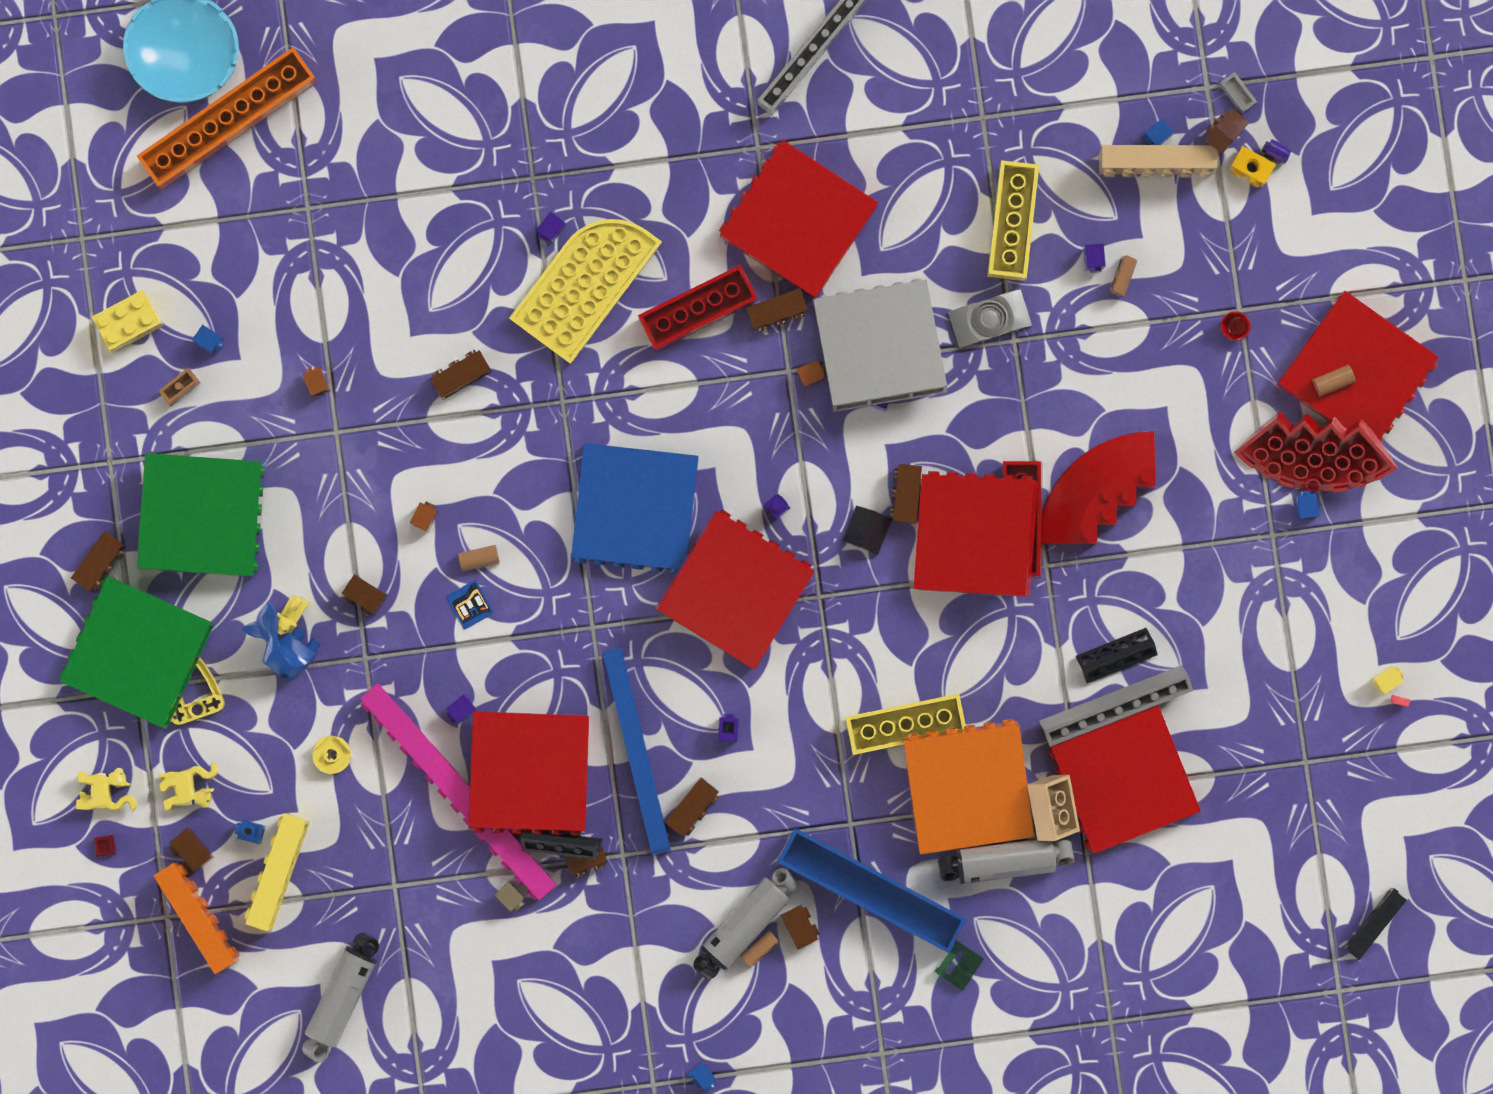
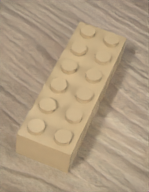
M1102 145L1099 150V174H1104V177H1115V174H1123V177H1134V174H1142V177L1149 178L1153 177V174H1161L1163 178H1169L1172 175H1180L1181 178H1189L1191 175L1208 178L1217 170V150L1211 145Z

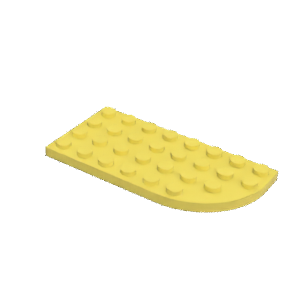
M608 219L588 224L573 234L509 319L571 364L662 244V241L644 228L624 220Z

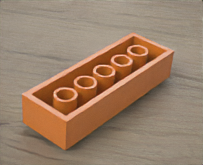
M172 863L153 876L213 973L219 974L239 962L238 956L240 954L234 946L231 947L228 943L229 936L224 929L220 930L218 927L219 920L215 914H211L208 911L209 904L206 899L198 895L197 891L199 888L194 881H190L187 877L189 873L183 864Z

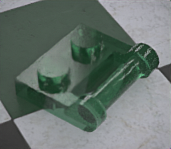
M956 940L950 952L939 968L936 967L934 972L963 991L984 958ZM959 950L963 951V956L951 974H947L945 971Z

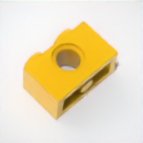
M1242 146L1229 169L1232 170V174L1235 176L1249 179L1248 182L1253 186L1263 187L1276 164ZM1247 165H1255L1256 172H1249Z

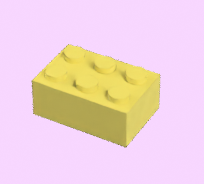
M143 290L92 316L109 351L112 353L163 327L151 301Z

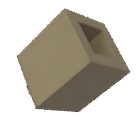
M509 881L494 895L510 912L514 909L518 911L525 904L523 902L525 897Z

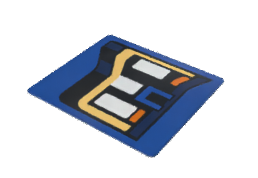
M476 580L446 595L463 629H467L494 614Z

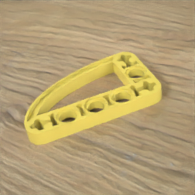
M199 658L196 666L207 681L213 695L186 705L183 697H181L178 705L181 704L182 707L178 708L180 713H184V716L180 722L174 718L177 715L175 711L171 719L174 724L183 725L217 713L225 706L220 688L201 658ZM214 698L218 701L220 700L221 703L218 704L217 709L212 706L208 708L210 712H207L204 701H206V704H211ZM196 704L201 705L203 708L200 715H194L192 712V708Z

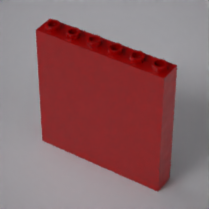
M782 140L780 144L777 142L771 152L774 154L770 160L767 158L762 164L761 168L763 170L760 175L756 174L752 179L750 190H745L740 197V200H742L738 207L735 205L729 215L732 217L728 223L724 222L720 227V238L811 298L816 299L877 208L879 202Z
M1343 291L1276 385L1326 421L1335 416L1347 430L1363 419L1382 443V436L1384 433L1389 434L1394 427L1392 422L1395 418L1399 419L1405 411L1404 405L1407 402L1410 404L1416 396L1414 391L1417 387L1421 388L1427 380L1426 374L1429 371L1431 373L1438 365L1436 360L1439 357L1350 293ZM1349 365L1354 373L1356 382L1319 398L1312 379Z
M928 471V474H922L913 589L1030 597L1038 481L1033 480L1032 476H1021V479H1014L1013 475H1003L1002 478H995L994 474H984V477H977L975 473H965V476H958L956 472H947V475H940L938 471Z
M722 509L720 512L715 510L655 609L750 668L756 669L813 575L814 570L811 569L812 565L802 559L801 562L796 560V555L786 549L785 552L778 548L780 545L771 539L769 542L762 538L763 534L760 532L748 530L746 528L747 524L738 519L735 522L730 519L731 514Z
M1159 705L1051 747L1049 746L1048 755L1051 761H1055L1057 765L1055 769L1056 775H1070L1079 820V832L1085 835L1086 840L1083 842L1087 852L1091 851L1092 854H1095L1201 812Z
M473 711L468 829H472V832L484 833V829L492 830V833H503V830H511V834H522L523 831H531L534 834L550 832V835L560 836L562 832L569 833V836H581V833H585L589 716Z

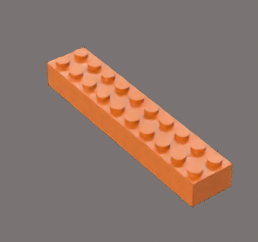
M292 47L138 154L137 158L162 191L317 83V80L295 48Z

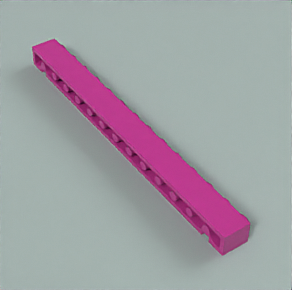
M377 683L360 698L363 701L361 706L368 713L372 711L376 716L373 718L380 727L384 725L387 728L388 732L386 734L391 740H397L401 744L399 748L406 756L408 754L411 755L414 759L412 761L414 766L418 770L422 768L426 772L424 777L431 784L435 783L439 787L438 793L444 799L446 797L449 798L452 802L450 806L456 813L461 812L465 816L463 821L468 825L470 786L382 686ZM484 829V833H476L482 842L485 840L490 845L488 849L495 857L499 855L503 859L501 864L508 871L512 869L516 874L514 876L516 881L521 886L523 884L527 886L529 890L526 892L533 900L536 898L541 900L557 886L528 851H522L521 843L509 830H503V833H492V830Z

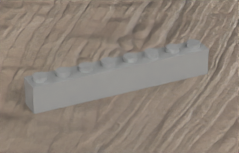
M840 0L759 97L757 104L773 116L868 0Z
M1181 665L1042 719L1039 723L1043 735L1051 747L1192 692L1193 688L1189 675Z

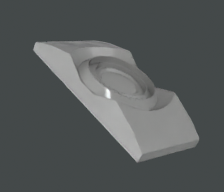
M1021 289L948 312L959 349L1032 326Z

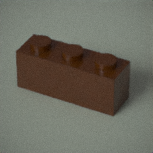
M1233 108L1228 113L1224 111L1206 131L1209 135L1204 140L1223 154L1250 122Z
M800 289L746 307L753 331L758 330V333L768 330V326L776 324V326L787 323V319L794 318V320L803 318L808 311Z
M472 350L465 355L466 358L463 360H454L449 364V368L444 371L439 369L432 374L433 377L430 380L442 400L492 372L480 350L477 352Z
M899 464L898 468H894L893 479L897 480L896 487H892L891 498L895 499L894 506L890 507L889 516L893 518L894 523L916 525L922 466Z
M104 531L71 579L90 592L97 591L105 574L109 575L113 570L115 560H119L124 555L126 545Z
M701 777L665 823L682 837L685 834L689 836L695 829V826H693L697 819L701 821L707 814V811H705L709 804L713 806L720 798L717 795L719 791Z

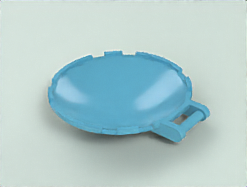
M150 0L132 16L125 30L123 52L130 74L145 91L165 101L188 103L209 97L226 84L237 64L239 44L232 21L211 0Z

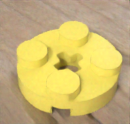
M336 736L321 738L313 748V762L320 771L328 774H336L345 770L352 757L348 743ZM329 750L337 752L335 760L327 758Z

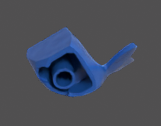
M271 603L265 604L257 621L249 623L242 628L246 634L266 640L267 644L262 662L279 676L286 678V681L294 680L308 668L317 656L316 652L321 645L314 638L307 645L303 644L301 640L307 633L300 627H297L292 633L287 634L278 641V616Z

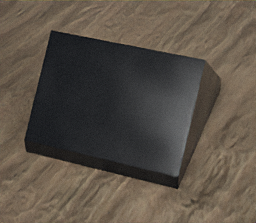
M856 506L842 541L878 555L892 519L876 511Z

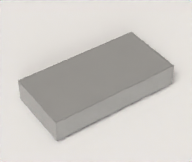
M1235 72L1219 83L1241 114L1257 103Z

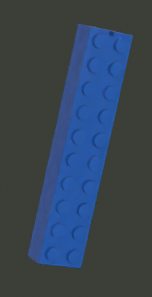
M796 828L777 861L779 864L947 953L950 952L957 939L953 936L954 932L959 934L967 920Z

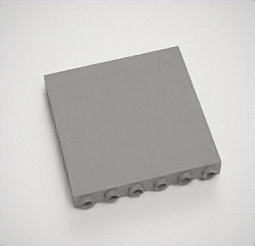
M914 279L909 283L896 282L891 286L884 287L879 285L873 289L866 290L862 288L851 293L839 292L833 296L821 295L813 299L833 412L947 392V382L927 280Z

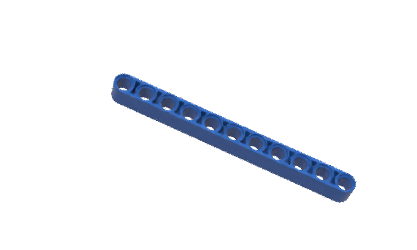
M621 647L604 651L603 656L651 853L654 856L670 852L668 835Z

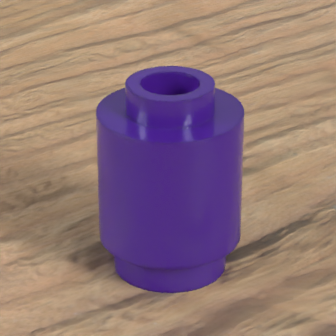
M1273 139L1270 142L1266 141L1262 148L1264 157L1279 164L1281 162L1286 164L1292 151L1288 149V146Z

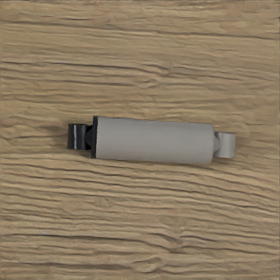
M1035 839L956 850V857L952 855L940 857L938 859L941 880L954 881L959 878L960 884L1051 873L1056 871V865L1069 866L1074 863L1075 859L1070 841L1061 840L1053 844V841H1038Z
M779 868L773 873L772 882L766 877L763 878L700 947L706 954H701L695 958L693 963L694 969L705 979L716 977L719 972V966L726 971L787 905L790 899L785 893L789 894L796 889L797 879L785 868Z
M362 932L355 936L353 940L354 948L346 946L305 1031V1035L310 1039L305 1041L302 1051L304 1055L315 1062H323L328 1056V1047L335 1048L377 963V960L371 956L377 953L379 942L366 933Z

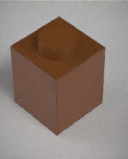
M818 360L796 370L804 388L825 380V366L823 363L819 364Z
M314 366L305 370L306 373L302 376L313 398L330 391V387L320 367L316 368Z
M427 501L425 504L420 502L410 524L429 532L438 514V511L435 510L436 506Z

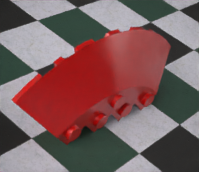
M1279 411L1234 451L1244 463L1262 473L1266 478L1276 480L1279 484L1287 487L1305 489L1310 492H1343L1356 487L1360 488L1386 477L1398 468L1376 434L1363 419L1347 430L1335 416L1319 427L1308 414L1295 424H1292Z
M1154 431L1136 432L1109 439L1090 449L1072 463L1054 486L1042 513V544L1096 545L1097 526H1115L1117 524V507L1136 506V488L1153 489L1156 487Z

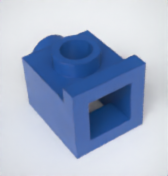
M242 820L241 823H237L235 834L238 835L237 839L261 844L266 825ZM247 828L252 830L251 835H246L245 830Z
M703 1061L687 1073L689 1078L693 1075L694 1079L692 1081L698 1089L702 1087L708 1093L716 1086L714 1082L717 1079Z

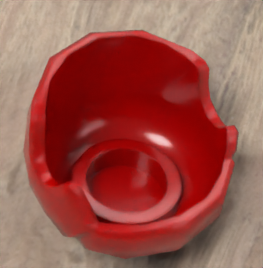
M1238 311L1227 313L1223 316L1220 323L1222 333L1233 341L1243 340L1249 335L1251 330L1249 318Z

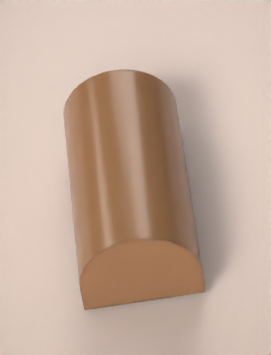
M1127 255L1121 257L1109 293L1125 297L1137 264L1136 259Z
M1346 365L1312 379V382L1320 398L1351 385L1356 380L1351 367Z
M187 367L158 392L169 406L172 407L201 382Z
M496 545L458 553L462 572L500 564Z
M769 930L747 949L741 957L749 967H753L776 947L779 941Z

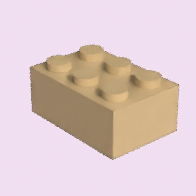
M1051 775L1027 785L1038 841H1056L1080 831L1070 775Z

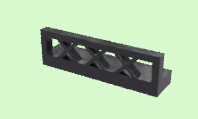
M1143 628L1075 657L1086 683H1090L1158 654L1147 628ZM1144 635L1147 638V640H1144L1142 642L1136 641L1137 638ZM1124 643L1129 644L1127 648H1119V646ZM1104 651L1111 652L1107 656H1101V653ZM1087 658L1093 659L1092 662L1085 665L1082 660Z
M527 831L526 833L522 832L520 838L522 851L598 860L603 843L602 838L578 835L569 836V834L555 836L550 835V832L534 834L531 831Z
M1395 888L1388 890L1343 947L1357 960L1362 958L1407 901Z

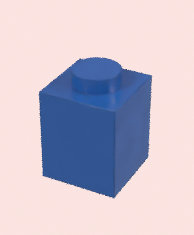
M1161 118L1144 133V142L1146 145H1162L1173 136L1174 131Z
M203 324L192 339L194 343L213 355L215 352L218 353L224 345L222 342L224 339Z
M1310 491L1299 492V496L1294 498L1298 520L1319 517L1316 493L1311 494Z

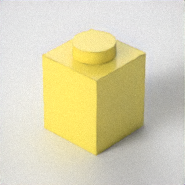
M1391 666L1371 680L1380 694L1385 695L1402 684L1404 676L1399 668Z

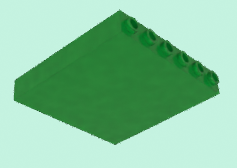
M145 453L137 569L253 577V573H257L258 562H255L254 559L255 554H259V543L256 542V535H260L261 523H257V517L261 516L262 504L258 503L259 497H263V485H260V478H264L265 466H261V461Z
M107 576V579H104L101 583L99 596H96L92 603L93 609L91 614H88L85 618V627L76 638L77 644L75 649H72L68 655L69 662L60 673V682L167 729L215 623Z

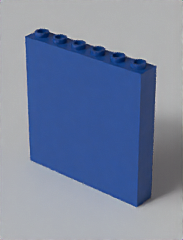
M584 443L571 558L575 559L576 563H586V560L594 561L595 565L605 566V563L608 562L613 563V567L624 568L626 564L632 565V569L643 570L644 567H651V571L656 572L670 569V573L676 574L688 555L699 456Z

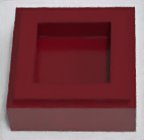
M114 835L94 838L96 857L116 854Z

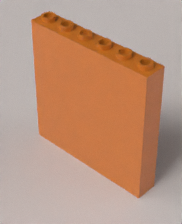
M1006 719L1002 721L1003 723L999 724L986 722L983 726L979 727L967 725L964 726V729L947 728L945 732L928 731L926 735L918 736V734L914 733L907 735V738H903L917 844L920 854L1035 837L1018 721Z

